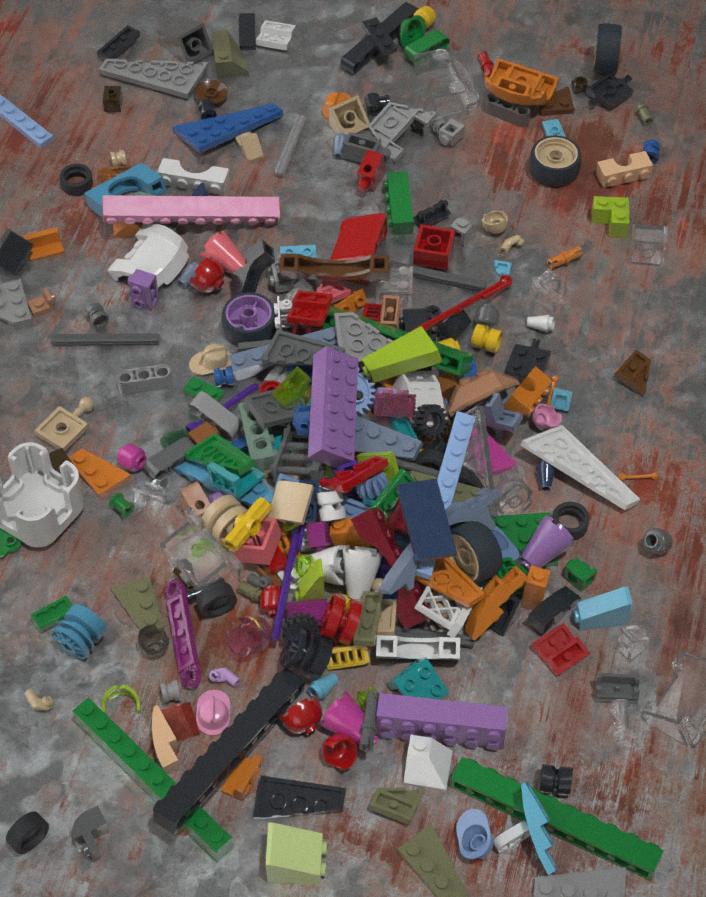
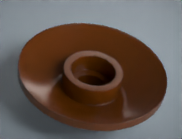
M217 80L201 82L195 89L197 100L210 99L214 104L223 101L228 95L227 86Z

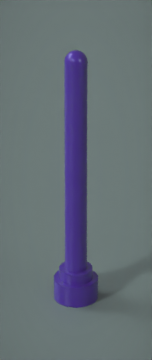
M253 383L222 406L229 410L245 399L246 396L258 390V384ZM202 420L190 422L184 426L185 432L189 436L188 432L205 422Z

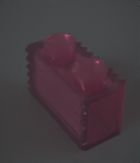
M382 389V393H375L374 416L415 417L416 415L413 413L416 409V394H409V390H398L397 393H393L392 389Z

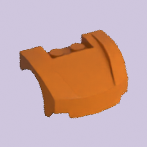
M497 58L489 78L488 73L484 72L485 87L505 101L520 105H545L551 100L559 84L558 77Z

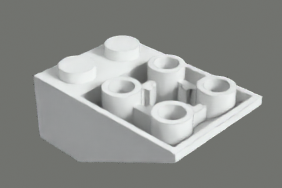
M411 371L397 376L392 388L402 390L400 403L411 423H415V420H412V417L416 416L413 414L414 411H418L417 407L423 404H436L444 408L440 383L433 371ZM429 414L427 426L432 427L434 420L433 416Z

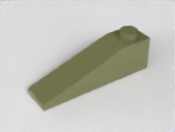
M212 31L217 78L249 75L248 61L229 31Z

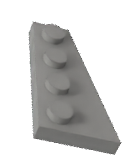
M626 867L535 877L533 897H625Z

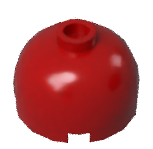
M210 256V260L205 258L194 271L196 273L195 278L191 277L190 285L202 293H210L216 289L219 290L223 286L224 269L216 259Z
M315 695L311 696V701L305 698L287 709L288 714L285 717L283 714L279 716L287 730L295 734L305 732L309 735L318 729L316 725L321 721L323 713L320 702Z

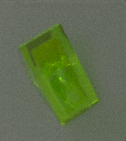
M297 366L276 388L272 395L283 406L287 407L304 398L311 378Z

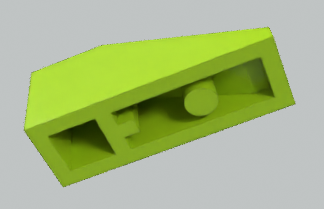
M317 559L298 582L299 591H295L296 602L325 599L322 559Z

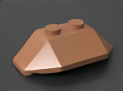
M481 369L476 372L477 375L459 380V383L454 387L446 411L451 417L457 411L461 412L491 398L494 392L501 393L519 385L518 380L492 369Z

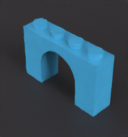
M140 163L85 192L84 195L88 207L102 217L103 195L119 196L129 191H141L159 196L167 190L163 176L145 164Z

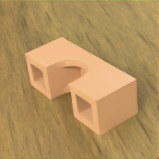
M646 151L630 154L628 166L618 165L614 158L597 162L596 176L602 187L606 188L650 178L653 164Z

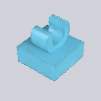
M554 388L550 406H554L555 409L569 411L573 392Z

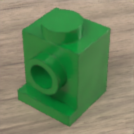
M578 557L569 560L565 565L564 577L581 592L596 581L597 569L595 567L591 569L586 562H582Z

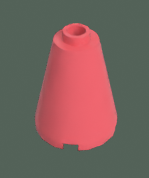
M221 231L222 234L216 233L208 240L204 246L206 250L204 253L201 251L200 257L203 260L205 258L210 260V256L221 264L225 272L231 274L246 265L247 262L227 233Z

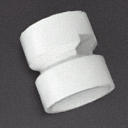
M332 490L317 493V501L321 505V509H319L320 521L346 518L345 508L341 505V502H343V494L341 492Z

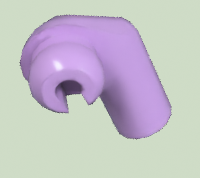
M227 668L214 669L209 673V679L216 683L227 681L233 687H236L241 681L239 677Z

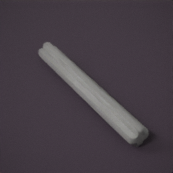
M299 114L295 119L275 169L276 177L281 178L285 174L306 121L304 115Z

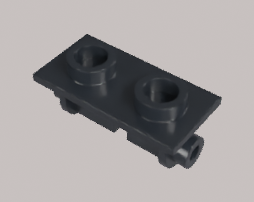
M440 200L432 208L428 207L423 211H419L413 219L419 225L430 226L451 215V212L447 209L448 202Z

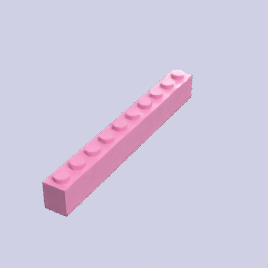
M103 195L102 218L103 222L108 224H115L117 222H125L126 224H133L135 222H142L143 224H151L153 222H160L161 224H169L171 222H178V224H187L188 222L205 224L206 222H213V224L217 225L223 223L233 225L248 223L250 225L265 223L273 225L278 223L280 218L279 197Z

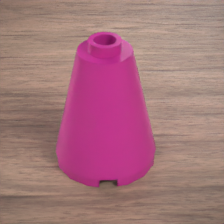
M345 691L342 693L345 697L341 700L337 698L323 715V718L326 720H321L319 724L336 734L344 733L350 735L359 746L361 741L360 727L363 724L364 712L352 696ZM374 735L373 745H374V744L378 741V739H379L376 735Z

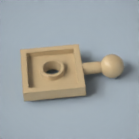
M89 397L82 398L79 402V407L73 413L59 406L34 430L35 435L55 448H63L66 451L89 428L88 423L79 417L84 412H89L94 408L93 400ZM66 427L64 431H57L58 428Z
M374 579L371 590L379 592L378 588L384 579ZM397 599L383 600L377 635L395 636Z

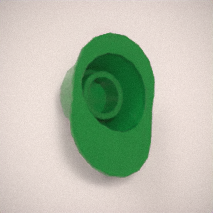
M415 15L401 23L399 34L404 49L412 42L423 37L426 23L422 16Z

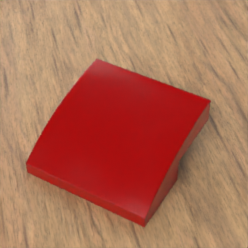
M298 290L292 300L293 307L286 317L287 323L322 327L330 310L333 294Z
M564 622L530 645L536 655L556 676H559L590 654L579 637L575 638Z

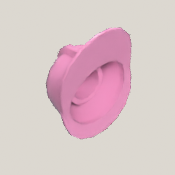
M220 690L206 691L198 698L196 721L197 726L203 733L212 736L218 735L229 726L230 699L226 693Z

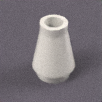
M550 315L528 317L527 327L547 333L554 330L555 317Z

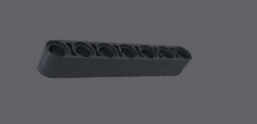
M405 2L381 22L393 41L400 35L401 23L407 18H412L419 8ZM367 35L342 57L340 66L356 74L375 58L379 51Z

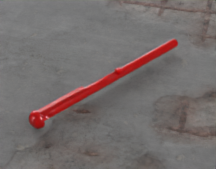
M502 275L499 282L420 326L426 331L445 319L459 314L461 310L479 300H485L499 291L511 287L513 283L512 278L509 275Z

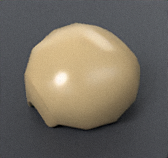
M491 211L488 214H484L481 221L487 232L499 234L507 228L509 219L504 212Z

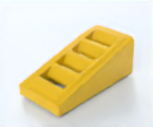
M354 642L349 645L344 644L333 647L332 654L335 653L337 662L333 663L331 656L327 669L332 670L370 663L367 646L354 645ZM358 649H360V651H361V656H360V657H358V655H357V650H358ZM348 651H352V659L349 658ZM340 652L344 653V661H341Z

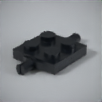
M611 73L607 74L587 88L586 93L593 98L588 101V105L593 107L600 103L609 110L613 109L633 95L634 90L627 85L632 80V77L626 75L620 79Z
M536 338L533 339L531 346L515 344L505 374L516 378L519 385L535 366L545 373L551 357V351L539 349L541 341L538 338L537 341Z

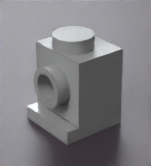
M451 118L439 129L440 142L443 145L453 146L460 139H464L465 125Z
M458 217L450 225V229L455 230V243L464 248L474 238L472 234L473 225L467 219Z

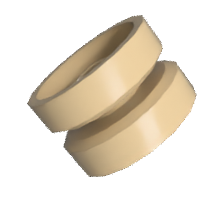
M224 495L216 499L205 510L201 524L220 545L224 546L222 541L234 528L236 517L240 513L245 514L248 510L241 506V503L234 496Z

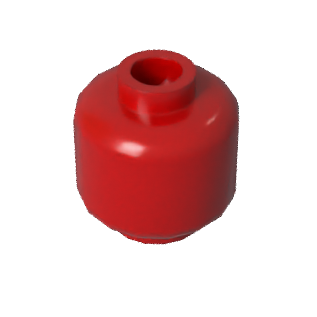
M266 586L260 593V609L270 617H276L281 592L280 586Z

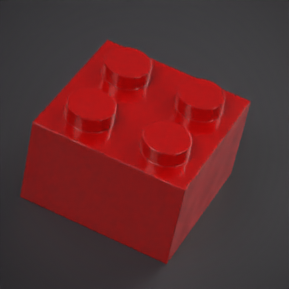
M420 224L413 249V265L448 270L455 244V230Z

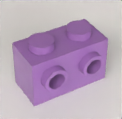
M136 269L133 275H130L128 278L132 305L152 311L159 300L156 275Z

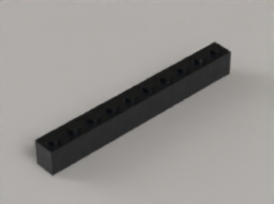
M286 668L280 673L277 672L273 676L271 683L261 689L259 696L248 703L246 710L235 717L233 724L222 731L220 738L209 745L207 752L196 759L194 766L182 774L180 781L176 785L173 784L169 788L167 795L155 803L153 807V821L175 835L280 719L279 716L281 714L284 715L286 710L304 693L305 679Z

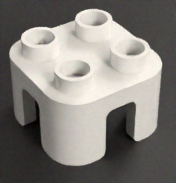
M33 442L23 443L16 446L8 455L12 472L10 479L2 485L0 478V528L29 546L44 547L54 542L83 510L85 505L79 473L75 465L66 460L59 467L60 474L52 468L49 453L45 447Z

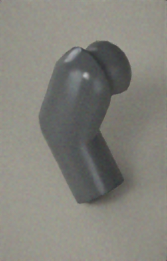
M250 573L246 580L256 588L261 587L262 591L266 586H272V579L268 576L259 578L255 574Z

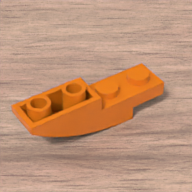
M516 565L502 579L495 575L482 590L485 593V598L473 605L465 631L474 641L482 636L492 623L499 619L500 615L504 612L499 606L505 603L510 595L528 579Z

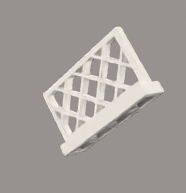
M485 582L477 584V586L482 590ZM426 586L415 609L449 629L447 635L455 638L473 606L468 608L455 601L457 607H451L448 600L453 599L439 593L440 596H433L432 588ZM436 601H442L445 608H438ZM430 602L433 609L425 607L422 603ZM441 613H448L450 621L443 618Z

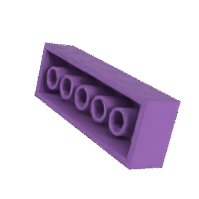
M328 346L313 355L308 458L338 468L340 465L354 461L358 358Z
M379 693L376 715L378 734L376 736L386 739L392 737L402 738L405 741H410L411 735L433 738L439 743L449 746L457 744L465 745L469 748L484 747L489 750H503L508 707Z

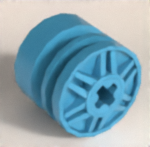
M73 604L65 614L64 620H60L57 627L52 630L51 636L68 654L79 659H85L89 651L94 648V643H98L107 631L103 620L85 606Z

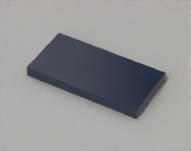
M437 478L397 484L396 488L415 562L455 557L457 552Z

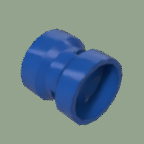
M647 140L643 145V151H646L652 164L659 160L660 143L656 140Z
M226 367L224 370L219 368L213 369L215 387H221L223 384L228 386L234 385L232 367Z

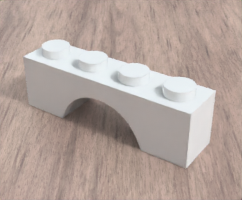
M167 158L162 159L157 171L158 174L163 176L165 186L195 190L201 183H205V190L213 194L225 195L230 182L228 168L212 166L202 173H190L181 167L179 160Z
M377 635L376 658H427L428 660L459 661L460 638H408Z

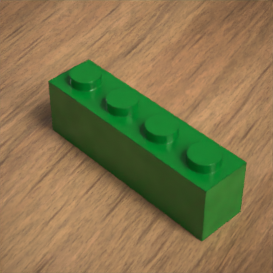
M408 171L387 172V180H384V190H388V192H385L386 203H389L387 205V215L391 217L388 218V227L392 228V235L413 234L414 220Z

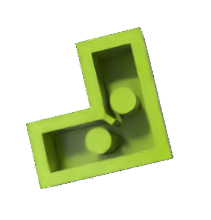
M594 196L592 223L609 224L610 237L627 238L630 224L629 198Z

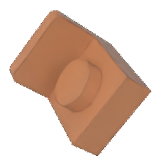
M43 288L44 295L27 301L34 318L55 311L53 303H56L52 292L49 293L47 288Z

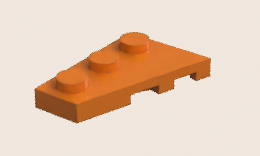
M449 558L435 561L430 580L415 575V580L468 608L485 598V593Z

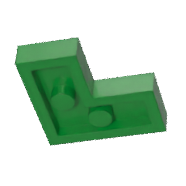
M192 377L183 389V393L192 398H195L200 391H203L218 403L225 396L224 390L196 377ZM189 410L190 415L197 417Z

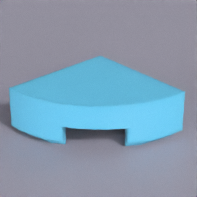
M494 260L496 274L500 277L502 275L510 276L512 263Z

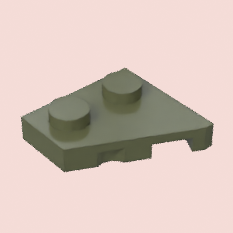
M388 787L377 788L369 804V809L410 825L425 793V788L418 787V790H405V787H396L394 789Z

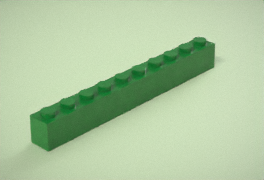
M330 306L322 328L335 327L334 313L348 311ZM358 315L359 319L375 327L387 339L390 338L395 341L409 333ZM432 341L439 350L442 359L441 363L432 365L433 367L458 376L470 373L474 355Z
M89 697L72 710L75 722L155 802L159 799L162 800L167 795L169 788L173 784H177ZM201 806L182 826L217 863L234 849L232 837Z
M461 758L451 776V788L514 818L527 821L523 807L521 784L516 779L505 777L493 768L483 767L473 759ZM532 787L551 820L544 824L549 834L621 868L626 867L627 871L644 879L652 880L664 852L657 844L647 843L633 833L621 831L614 824H606L598 820L596 816L580 812L575 806L565 805L555 797L539 793Z

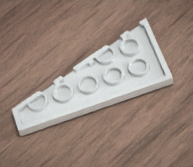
M563 425L524 439L520 445L624 510L638 505L640 501L636 494Z

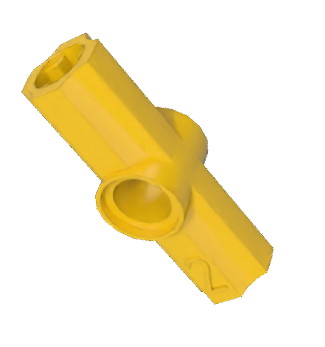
M260 497L245 514L240 513L235 519L234 528L222 541L224 546L229 551L235 553L250 536H256L260 531L261 522L272 510L271 504L266 499Z

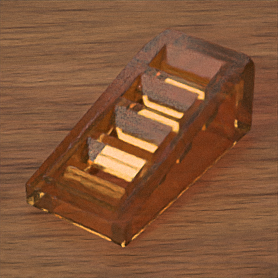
M127 165L98 168L97 180L99 184H102L132 167Z

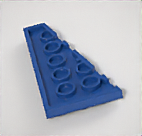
M272 103L172 126L173 133L197 152L201 153L283 116V110Z

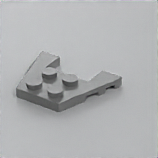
M389 102L368 127L375 138L381 141V146L391 150V160L396 164L405 154V151L394 142L414 120L429 127L438 115L435 111L427 112L421 108L413 109L407 105Z

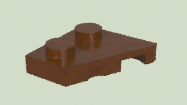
M636 349L615 372L614 377L643 397L647 390L646 384L649 377L648 371L651 360Z

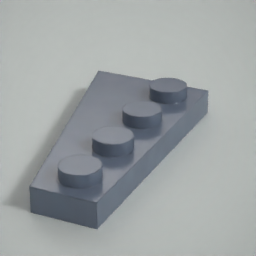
M356 416L354 453L394 451L395 457L398 459L416 460L423 446L422 441Z

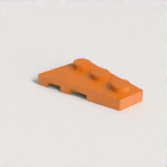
M83 448L69 456V459L77 468L79 476L100 499L132 479L131 474Z

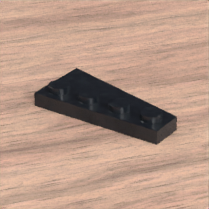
M261 775L253 820L343 812L347 790L343 787Z

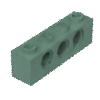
M240 403L239 409L249 455L256 464L254 467L260 471L270 470V466L274 463L277 455L276 448L272 449V446L275 445L273 434L269 435L272 429L271 427L262 428L245 403Z

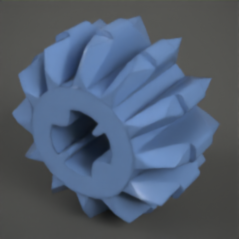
M385 472L372 475L366 482L357 484L355 489L359 498L366 500L379 497L389 484Z

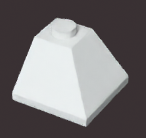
M411 735L403 785L446 791L452 750L433 738Z

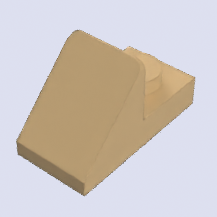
M249 131L235 137V142L248 163L264 158L256 133L251 134Z

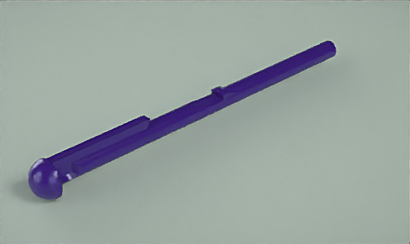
M305 522L304 525H299L293 529L271 636L273 641H279L290 584L293 580L290 575L295 564L297 549L301 550L306 527Z

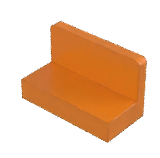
M58 227L23 235V238L34 244L28 254L30 262L64 254Z
M254 754L252 759L245 757L229 774L221 788V792L244 802L264 767L263 757Z

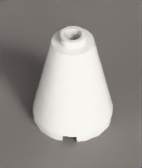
M337 545L301 557L296 564L298 573L303 577L317 559H322L324 582L339 586L346 584L343 546L345 545Z
M343 546L347 597L355 600L362 599L363 591L370 592L383 557L381 552L377 553V549L355 546V550H351L349 546Z

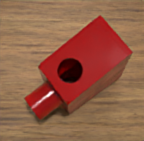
M369 149L366 151L357 171L358 186L356 190L359 193L365 194L367 190L375 191L386 174L383 154Z

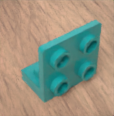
M214 462L207 465L211 483L237 499L265 478V473L255 467L251 468L249 472L238 476Z
M427 658L415 660L386 682L390 690L398 689L403 696L440 700L449 693Z

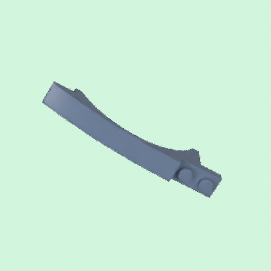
M495 392L488 401L461 411L462 413L474 416L473 427L482 430L485 426L514 432L523 419L521 413L504 410L500 394ZM448 401L443 402L445 408L448 406ZM448 414L450 421H454L455 415L450 417Z
M483 488L473 498H469L464 502H453L445 509L449 525L458 522L477 521L487 526L491 531L495 529L496 526L487 506L501 497L498 489ZM411 543L405 548L378 588L379 593L393 594L398 589L403 588L404 585L407 591L414 588L418 562H415Z

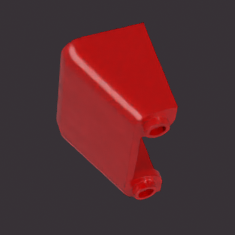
M375 213L346 218L345 221L341 222L339 237L330 259L327 260H350L376 255L380 242L385 241L388 235V215ZM344 280V281H349V282H354V283H358V284H363V285H368V286H369L371 280Z

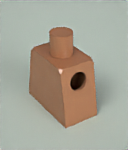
M198 481L180 489V506L195 528L202 526V516L210 506V502Z

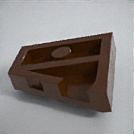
M569 87L556 91L548 103L539 105L541 116L574 114V105Z

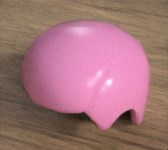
M538 404L531 413L533 423L541 431L558 427L562 422V414L556 413L554 406Z

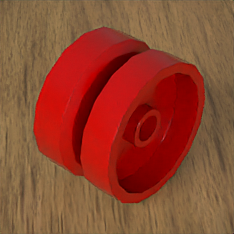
M334 593L323 616L320 636L331 639L336 634L338 642L349 645L360 621L363 602L351 599L346 604L345 596Z

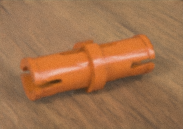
M576 246L569 251H562L559 255L547 259V265L554 262V264L548 267L553 270L562 264L567 265L571 260L582 257L583 251L575 253L581 250V247Z

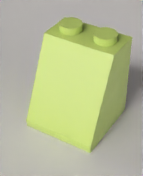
M268 822L266 850L267 882L321 884V876H326V863L322 862V855H327V842H323V833Z

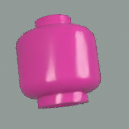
M126 444L117 453L119 465L132 472L142 469L147 460L145 451L132 444Z

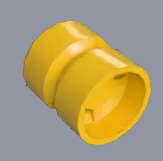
M477 324L473 331L470 345L478 349L485 347V351L496 354L501 344L503 331L494 328L489 330L488 326Z

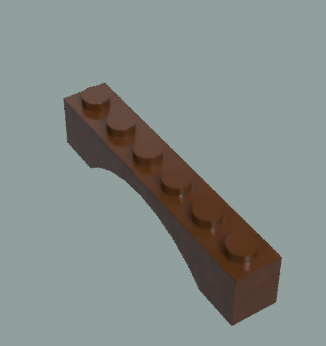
M281 254L279 271L283 279L390 281L391 261L389 255H369L350 260H326L301 254Z

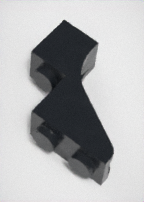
M261 240L246 249L247 264L231 273L233 296L246 292L255 293L261 274L269 265L275 262L274 249L265 241Z

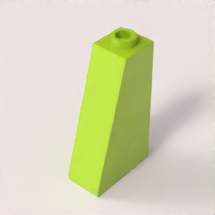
M422 326L362 358L364 364L362 370L366 377L370 376L374 382H378L441 363L442 359L439 350Z

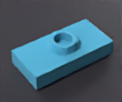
M558 119L542 121V128L546 137L550 135L565 136Z

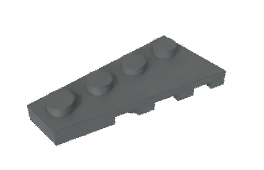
M277 330L262 358L263 364L313 366V355L326 346L346 353L345 348Z

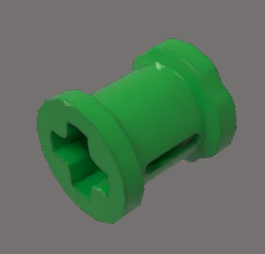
M120 492L113 495L109 501V506L117 509L123 518L131 515L135 509V504L128 502Z

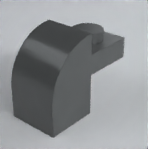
M97 805L77 817L73 824L72 834L76 847L82 846L86 857L91 855L93 862L101 859L100 850L94 839L109 833V830Z

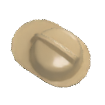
M209 344L204 348V351L195 354L190 359L189 368L197 375L214 373L213 369L218 368L224 370L226 367L231 366L229 358L231 353L221 344Z

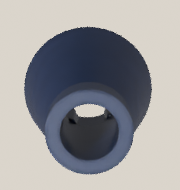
M540 461L536 467L540 489L548 491L552 489L555 467L546 461Z

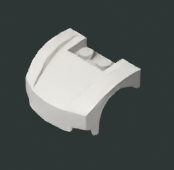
M143 224L135 235L138 241L134 244L132 250L125 255V259H116L107 271L114 281H118L121 276L133 275L135 270L139 269L155 274L158 287L163 283L168 285L186 264L189 258L187 253L189 248L183 238L170 228L160 224Z

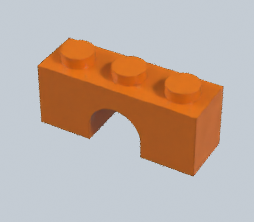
M535 366L503 406L509 411L521 413L522 417L524 415L529 416L543 399L541 396L545 397L551 388L548 386L552 379Z

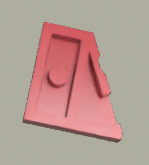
M323 280L316 292L333 294L332 303L350 296L352 289L337 280Z

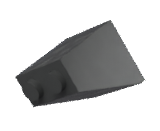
M183 17L158 31L163 46L184 64H187V62L196 63L214 52L203 22Z

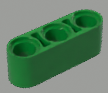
M438 29L433 30L409 44L404 50V55L418 65L446 49L450 39Z

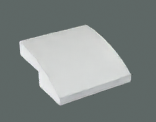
M265 20L261 26V33L256 39V45L287 50L292 41L296 25Z

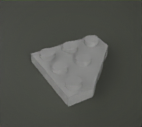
M21 279L0 284V319L8 322V325L13 327L32 323Z
M354 312L334 313L338 346L345 348L346 354L358 358V365H364L362 358L393 342L390 338L387 339L381 335L380 331L359 319V316Z

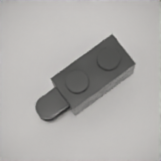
M349 132L343 143V158L361 163L366 151L369 149L383 154L384 164H388L391 162V150L381 147L380 140Z

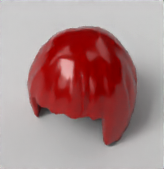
M338 733L324 741L321 753L326 763L344 770L352 767L355 763L358 747L356 741L350 735Z

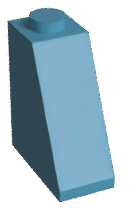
M628 586L577 602L576 611H573L574 622L578 623L579 630L628 625L632 608Z

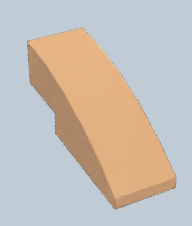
M156 705L153 708L152 715L154 748L159 766L169 775L180 769L178 759L173 750L178 748L175 735L160 708Z

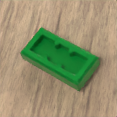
M64 596L30 615L31 619L40 633L58 624L60 620H64V616L72 607V603L67 596Z

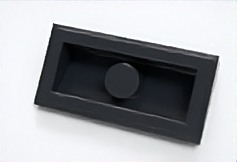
M463 309L459 314L449 317L439 332L447 338H453L456 341L472 321Z

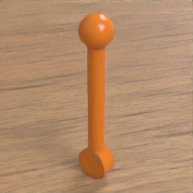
M557 375L552 377L553 382L546 403L547 406H550L556 382L559 381Z
M657 472L645 475H625L623 473L618 475L622 482L626 479L641 478L656 480L659 477Z

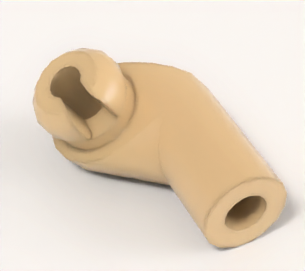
M514 235L504 241L499 251L502 254H507L514 244L520 247L524 243V239L520 235Z
M29 689L25 692V696L33 709L47 711L52 708L53 699L50 696L39 698L34 689Z

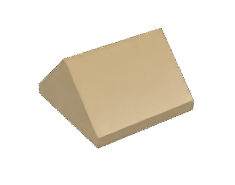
M358 95L329 108V126L336 134L344 133L348 135L349 132L357 133L368 128L370 124Z

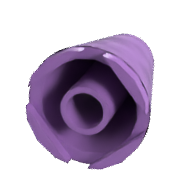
M545 516L541 520L520 556V564L527 571L530 570L531 565L539 568L575 544V542H572L573 537L568 530L560 523L554 524L552 522L554 519L550 516Z

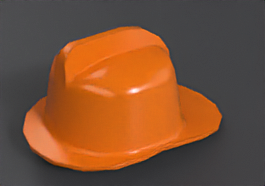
M339 91L329 94L322 107L323 115L329 119V108L351 97Z

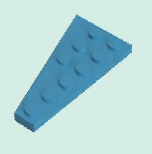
M188 460L175 467L176 474L188 476L189 480L193 482L198 481L204 487L216 493L223 492L226 495H230L211 483L206 465ZM261 480L237 500L240 503L243 502L249 505V508L260 497L266 499L271 504L274 492Z

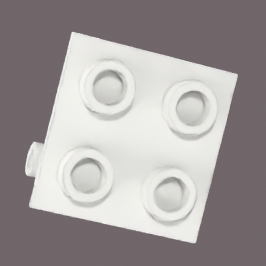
M277 296V303H274L275 314H278L275 317V328L279 329H276V331H282V328H292L294 325L287 323L286 318L292 309V302L289 299L280 301L279 296Z

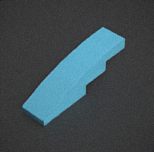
M524 782L521 784L528 829L536 852L549 875L558 870L556 863L547 850L555 845L544 827V824L551 820L529 782Z

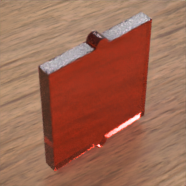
M190 702L176 706L173 704L171 707L161 710L177 741L184 742L185 739L200 735Z

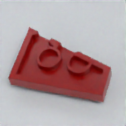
M374 456L353 465V470L338 471L335 473L336 477L329 480L324 477L319 480V483L323 488L347 493L357 484L366 482L372 475L381 473L384 468L389 466L387 458Z

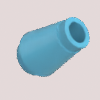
M330 673L311 682L308 687L309 695H315L318 700H323L339 683L338 677L334 673Z

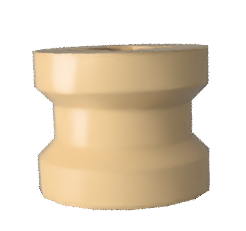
M120 150L117 153L110 152L114 169L121 165L123 167L127 166L124 150Z

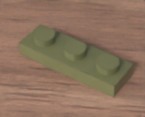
M363 591L361 599L363 608L353 638L354 645L375 647L384 600L383 593Z

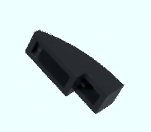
M565 586L551 594L528 615V623L544 634L553 624L557 625L577 605V602L581 601L582 597Z

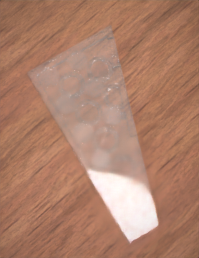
M477 405L465 413L474 416L475 421L462 465L474 471L485 488L495 489L484 406ZM495 500L487 506L492 520L498 517V508Z

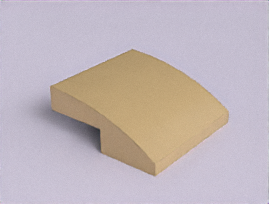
M278 481L271 503L272 510L268 513L267 518L277 519L278 522L283 523L291 522L304 525L314 486L299 482Z

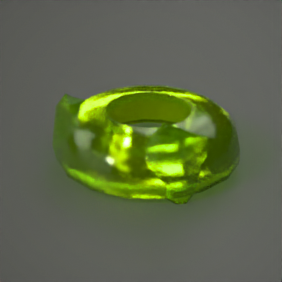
M305 554L298 558L296 573L299 578L302 579L315 563L312 555ZM303 562L306 565L305 573L302 571Z

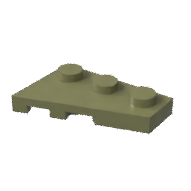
M150 577L111 587L112 593L119 599L123 608L127 610L131 619L144 636L164 631Z

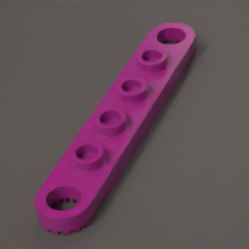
M174 579L169 582V585H166L165 594L178 670L181 674V684L187 688L194 689L201 681V669L185 585L183 582ZM177 586V587H178V588H177L178 591H175V592H177V593H174V594H173V591H174L175 587ZM193 673L194 676L192 678V681L189 682V678Z

